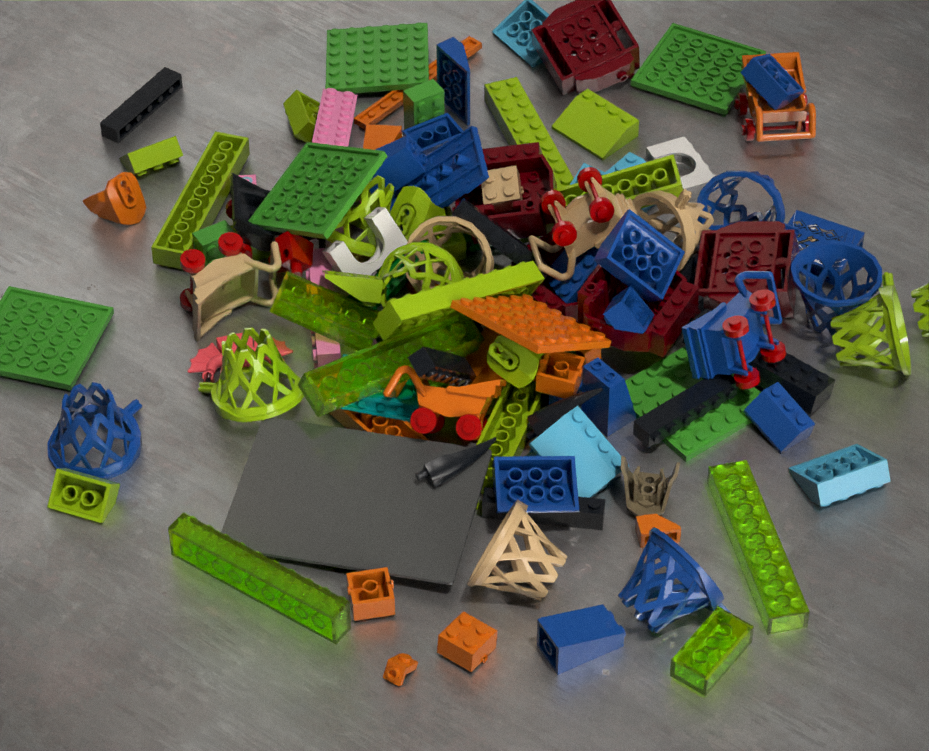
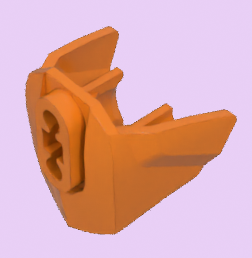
M131 172L119 173L108 181L105 190L83 200L86 207L100 218L124 225L139 223L146 211L141 188L136 177Z

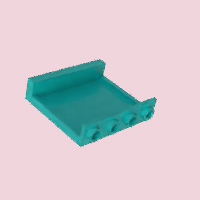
M347 354L342 355L338 369L340 409L410 422L412 413L419 408L417 390L409 377L397 398L385 397L383 391L394 372L404 365L397 364L378 368L373 359Z

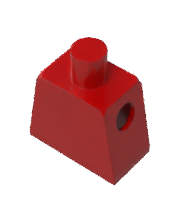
M286 231L275 238V242L279 246L281 266L291 270V277L300 278L302 277V272L312 266L314 243Z

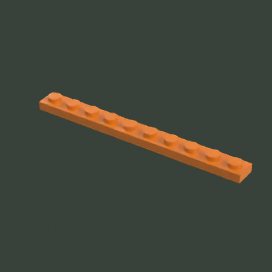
M470 36L461 41L464 45L467 59L482 49V43ZM437 59L429 64V80L434 79L437 81ZM404 90L389 92L354 117V124L366 130V124H377L403 105Z

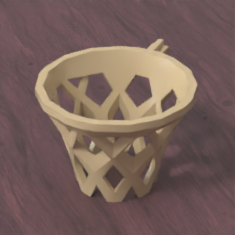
M683 189L678 198L671 193L661 190L646 192L636 196L632 201L638 215L662 235L666 231L677 234L672 242L685 251L677 268L680 272L688 259L699 251L702 230H711L709 227L714 222L712 214L703 211L705 207L703 204L688 202L692 197V192ZM656 204L659 211L648 215L641 210V207ZM663 214L675 215L668 222L656 218ZM699 216L707 219L704 224L697 221ZM680 223L681 228L675 227V225Z
M437 216L428 219L420 224L410 235L407 242L409 244L429 239V243L443 248L441 245L447 242L453 233L464 232L477 239L483 252L480 265L471 274L463 272L464 278H473L477 274L482 273V270L483 274H487L494 268V259L486 237L471 222L457 216ZM436 225L448 226L443 231L433 233V227ZM445 234V236L436 240L435 235ZM419 251L409 257L413 262H415V255L419 258L418 261L425 260L424 253L421 254ZM443 262L432 263L433 271L436 274L438 269L445 271L447 269ZM407 272L408 280L418 293L422 290L423 280H415L409 277ZM431 279L429 288L432 289L435 287V283L441 282Z
M517 499L483 552L467 585L470 587L483 586L500 591L518 593L541 602L548 593L547 588L542 582H555L558 573L553 566L563 567L567 555L546 537L526 512L528 505ZM513 534L523 536L526 550L520 551ZM543 547H545L548 550L550 555L546 554ZM498 561H510L514 571L503 573L496 566V563ZM528 562L538 563L545 575L535 574ZM501 582H503L505 585L495 586V585L488 584V583H501ZM526 582L531 588H524L515 583Z

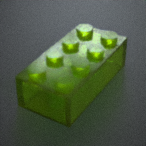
M718 606L671 659L670 676L706 696L752 643L754 626Z

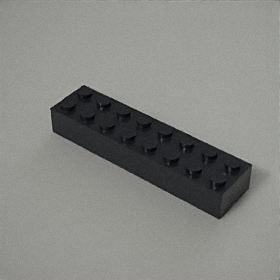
M706 308L703 312L697 315L690 322L696 320L697 318L703 316L711 310ZM759 350L756 358L748 363L759 371L760 382L758 386L766 389L779 382L796 403L810 415L831 396L835 379L786 353L785 358L781 361L768 363L762 360Z

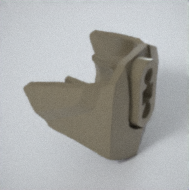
M621 456V471L624 476L627 510L635 516L664 514L671 487L678 476L680 462H676L672 475L666 478L663 469H660V474L640 472V466H637L634 473L629 470L626 457Z

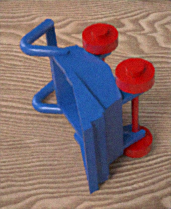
M744 271L739 273L734 280L739 293L727 304L722 302L715 309L681 328L693 378L699 379L701 377L708 380L717 374L731 375L735 373V385L741 389H750L757 386L760 382L759 371L748 364L756 358L759 350L762 360L768 363H775L785 358V345L773 338L770 324L779 325L783 321L774 276L771 271ZM766 279L768 290H758L752 294L746 290L743 280ZM773 309L774 317H768L767 311ZM762 324H765L767 335L763 332Z

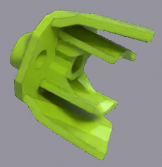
M416 186L403 187L390 211L391 217L407 241L421 223L437 216H446L445 209L434 204L429 196ZM436 225L433 227V233L443 231L447 226Z
M499 335L489 347L487 363L496 374L520 389L534 380L539 360L545 353L536 354L505 336Z

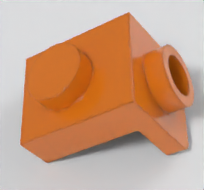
M400 653L388 659L383 678L397 686L403 685L405 675L416 670L418 662L412 659L410 655Z

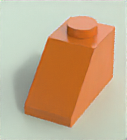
M658 514L636 516L635 531L640 548L646 546L649 539V531L653 527L668 535L676 543L680 542L681 526Z

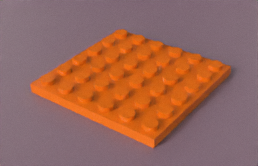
M527 294L522 296L510 295V297L498 296V298L486 296L483 299L474 297L473 300L461 298V300H452L450 308L536 354L609 348L611 340L606 338L605 334L591 331L590 326L579 324L576 322V319L561 315V311L550 309L546 303L536 302L532 296Z

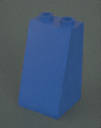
M408 135L375 149L384 151L388 156L373 176V178L377 175L385 179V188L391 183L394 186L395 192L426 172L427 157L420 152L416 143ZM378 184L370 189L371 194L378 188Z
M597 357L583 366L582 392L602 388L603 391L582 404L581 410L597 429L608 437L634 421L636 414L625 379Z
M603 604L537 619V647L557 675L624 647L625 630L621 625L617 624L612 612L608 611Z

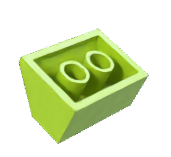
M296 89L283 103L285 113L288 116L294 137L306 143L312 142L320 103Z
M174 136L127 153L119 159L128 172H131L133 175L137 174V177L147 174L148 169L153 168V171L163 168L164 163L169 162V165L177 163L179 158L184 155L177 137Z
M57 468L47 508L103 523L116 503L120 483L67 468Z

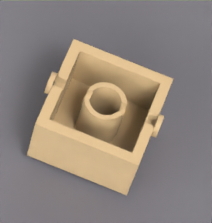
M511 166L488 170L489 178L481 183L483 204L494 205L496 213L513 210L512 202L523 200L522 194H524L517 167Z

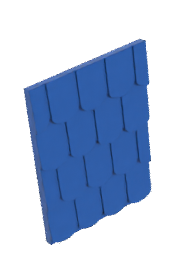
M470 126L426 156L428 161L426 172L403 187L416 186L421 188L434 204L443 208L444 206L448 207L462 195L470 193L487 180L489 174L477 127ZM403 187L394 192L390 211Z

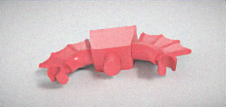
M243 333L236 334L240 340ZM227 336L216 338L217 347L214 343H211L208 347L199 349L198 354L190 359L191 367L187 372H204L202 374L203 382L207 378H211L210 381L214 383V374L222 366L221 344L222 341L227 340ZM249 336L247 345L256 351L258 343L254 340L253 347V338ZM273 338L281 356L293 353V350L286 347L285 341H278ZM233 342L232 350L235 353L237 346ZM265 356L264 360L271 363L270 359L267 356ZM245 359L243 367H249L250 364Z

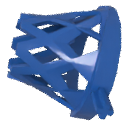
M758 171L723 172L712 177L699 193L697 203L705 206L703 211L708 212V205L712 208L710 211L712 215L715 210L724 213L723 225H711L709 227L711 230H718L741 221H753L755 219L767 221L770 215V221H773L775 215V221L785 224L786 230H795L796 238L800 233L799 228L784 223L785 207L781 194L774 185V180L768 175H761ZM734 177V178L729 179V180H727V181H723V179H725V178ZM747 177L762 185L772 197L774 203L764 215L761 212H754L747 216V208L744 205H735L738 191L734 188L744 178ZM720 188L722 194L714 203L708 200L709 195ZM731 195L728 204L719 203L724 196ZM731 212H740V220L730 223ZM700 216L698 217V221L702 224L707 220Z
M851 231L844 233L841 241H824L809 245L798 252L791 264L790 273L793 284L799 290L803 299L807 322H811L813 329L819 333H822L826 328L831 336L837 333L836 329L831 328V318L862 305L871 299L882 285V268L876 257L864 248L853 244L855 235L851 234ZM838 257L847 259L850 269L840 276L832 267ZM819 259L824 266L818 277L810 273L812 261ZM806 264H808L807 270L803 268V266ZM865 268L868 273L866 284L858 285L856 274ZM799 273L806 279L805 287L800 282ZM828 275L833 288L826 296L822 285ZM851 281V296L845 300L842 288ZM808 284L814 290L813 293L808 290ZM828 307L834 312L827 314L822 308ZM815 314L818 316V318H819V319L821 320V322H822L820 325L818 324V322H817V320H816Z
M92 382L88 390L82 384L74 386L70 395L65 393L63 396L59 421L47 443L48 459L55 470L57 468H67L106 480L119 476L129 470L141 452V432L133 415L142 408V404L139 403V400L135 399L122 409L117 406L110 389L105 391L99 383ZM97 390L103 399L97 397L94 392ZM78 392L81 393L83 396L78 402H75L74 400ZM94 417L90 426L86 419ZM114 420L119 421L121 427H119L118 425H116L115 422H114ZM100 423L108 431L106 443L97 435ZM123 423L131 430V434L125 432ZM79 425L87 435L81 446L76 438V430ZM114 438L122 439L124 442L125 455L122 457L111 450ZM71 443L77 455L68 463L65 461L64 446ZM93 447L104 454L98 468H92L85 457ZM59 449H61V457L57 452ZM108 458H111L114 461H116L109 465H106ZM80 461H82L86 468L78 467L76 465Z
M653 527L649 531L648 542L631 578L618 595L625 607L628 608L634 605L636 609L634 616L640 622L647 620L649 623L647 628L656 634L672 622L702 608L713 611L724 624L730 622L734 615L722 603L724 596L716 583L681 546L668 535ZM659 558L661 562L655 564V560ZM664 566L667 568L666 573L655 574V570ZM677 578L681 584H674V579ZM657 598V600L646 603L647 600Z

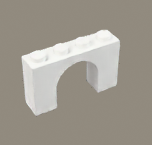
M685 136L646 147V162L674 154L677 166H682L692 171L688 175L681 176L683 188L692 192L690 200L698 198L702 188L712 177L716 176L712 174L708 165L703 162L700 154L694 150L692 143L688 142Z
M377 207L364 217L377 240L376 251L368 261L362 263L357 261L344 241L336 240L322 251L334 271L374 276L377 273V269L383 265L384 260L392 251L407 244L408 241L386 208Z

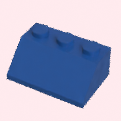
M771 54L753 57L740 72L744 76L745 81L751 84L756 89L757 94L762 96L767 101V104L775 110L786 107L805 91Z
M448 113L402 130L403 137L408 135L416 143L420 152L426 156L463 132L462 128Z
M632 285L613 297L603 313L606 323L609 326H613L615 330L641 334L647 330L654 317V313Z
M779 382L764 389L743 411L780 454L809 438L815 426L813 420Z

